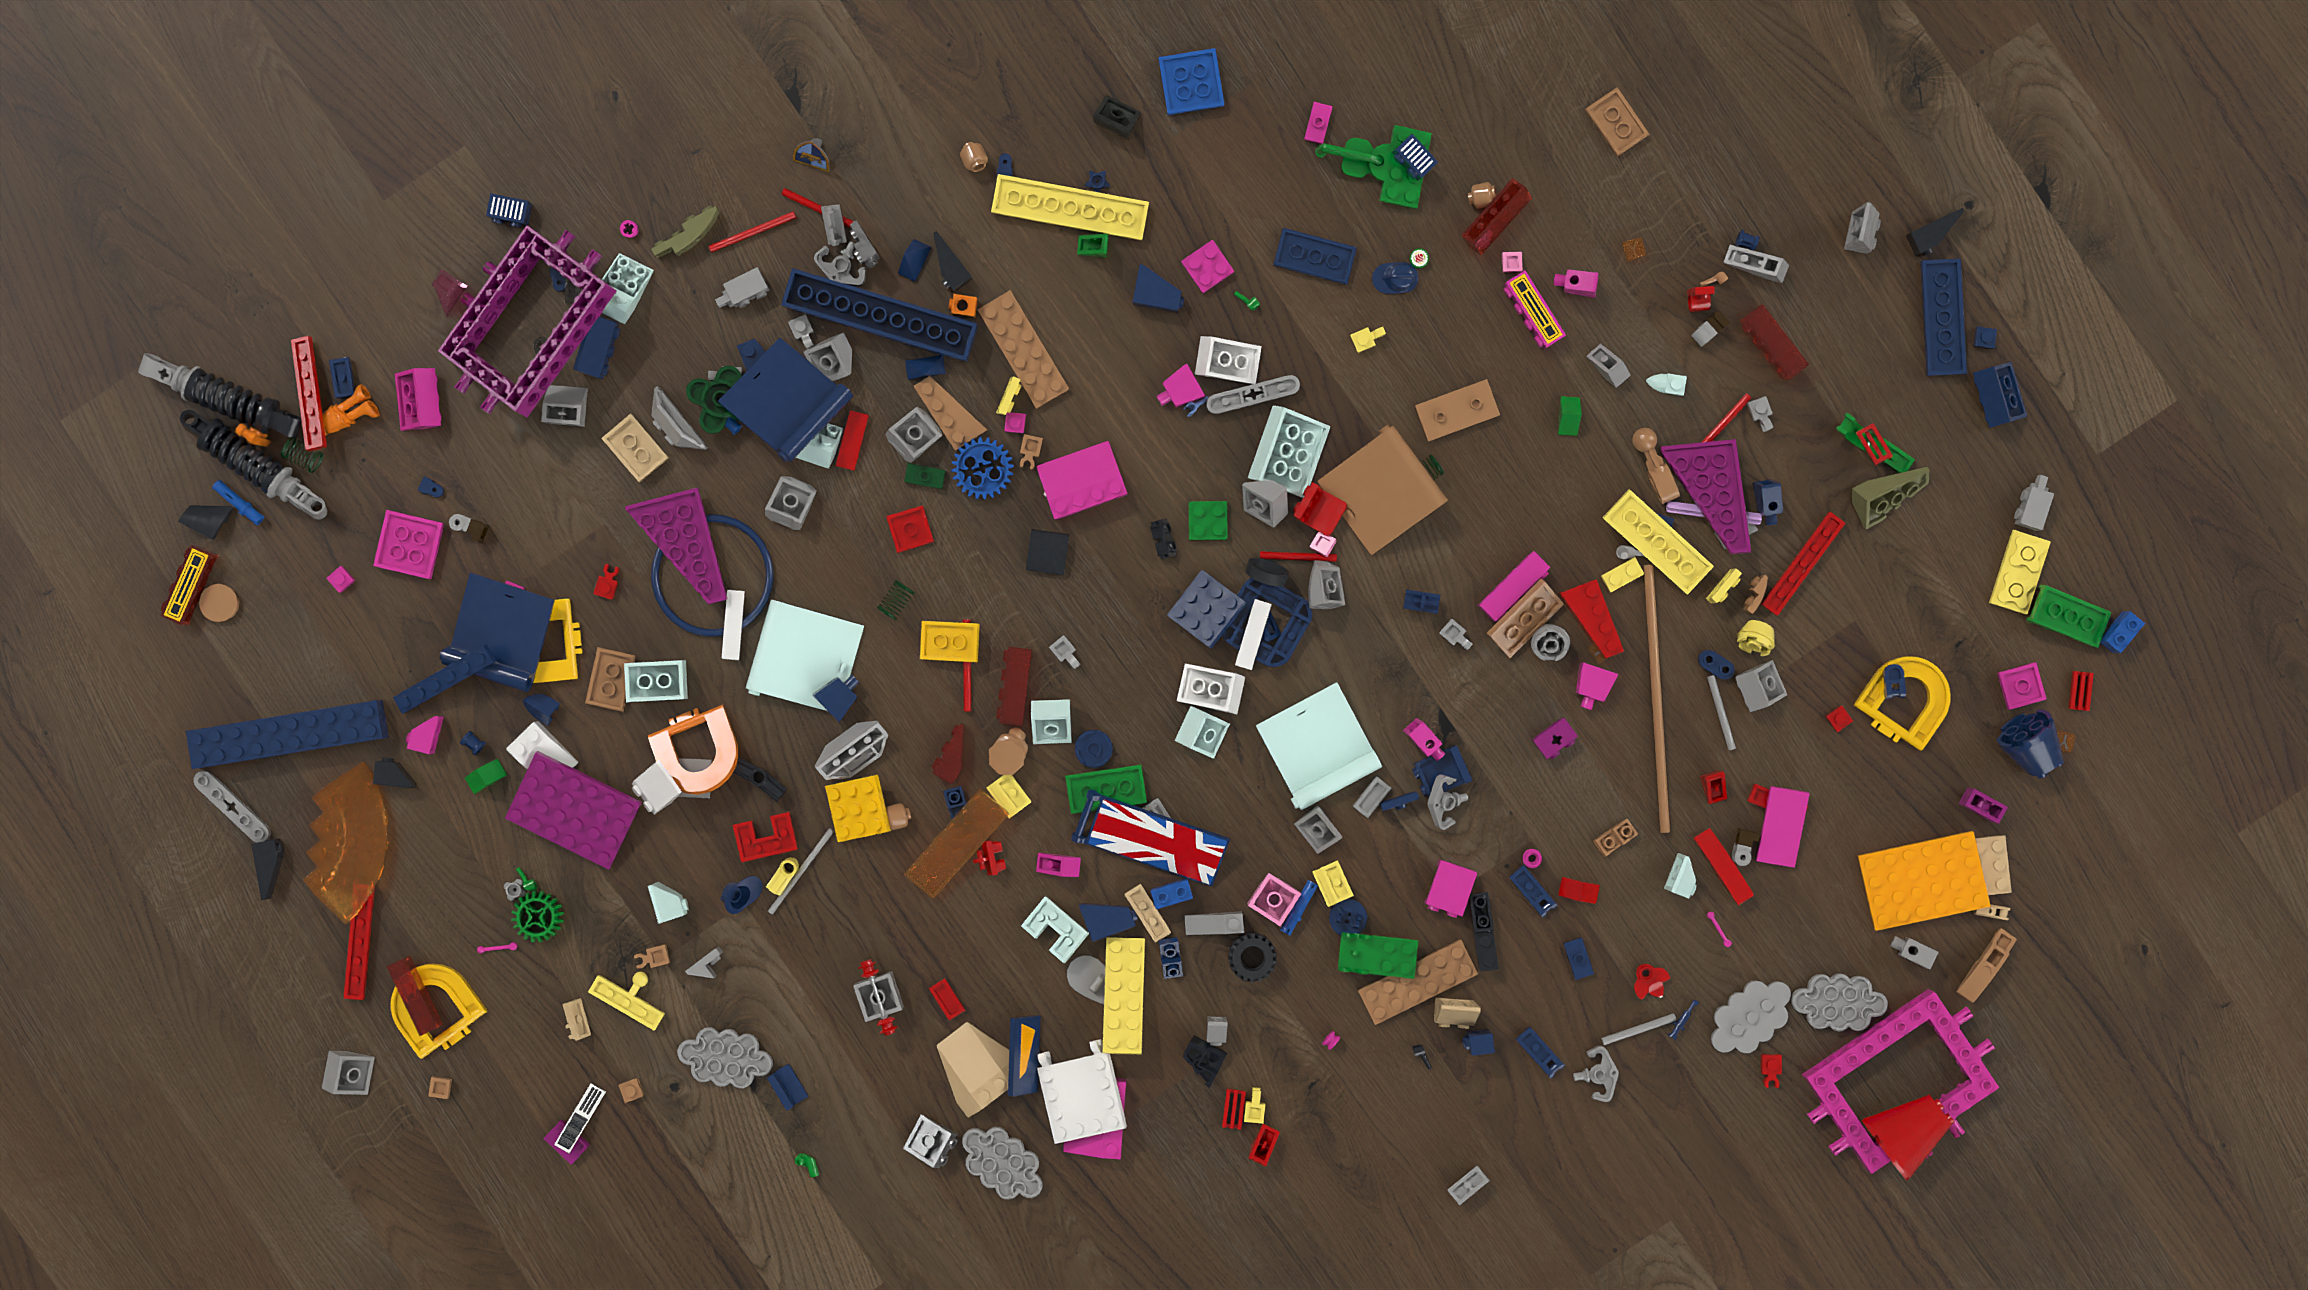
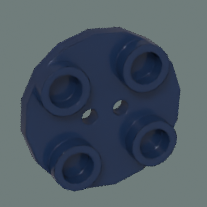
M1345 899L1333 905L1329 914L1330 925L1339 935H1341V932L1360 933L1367 924L1366 910L1356 900Z

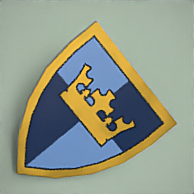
M816 138L805 141L794 149L793 161L830 172L829 159L821 148L822 140Z

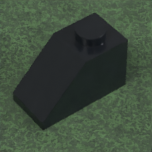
M382 757V760L375 761L373 784L405 788L416 787L417 783L400 762H394V758Z

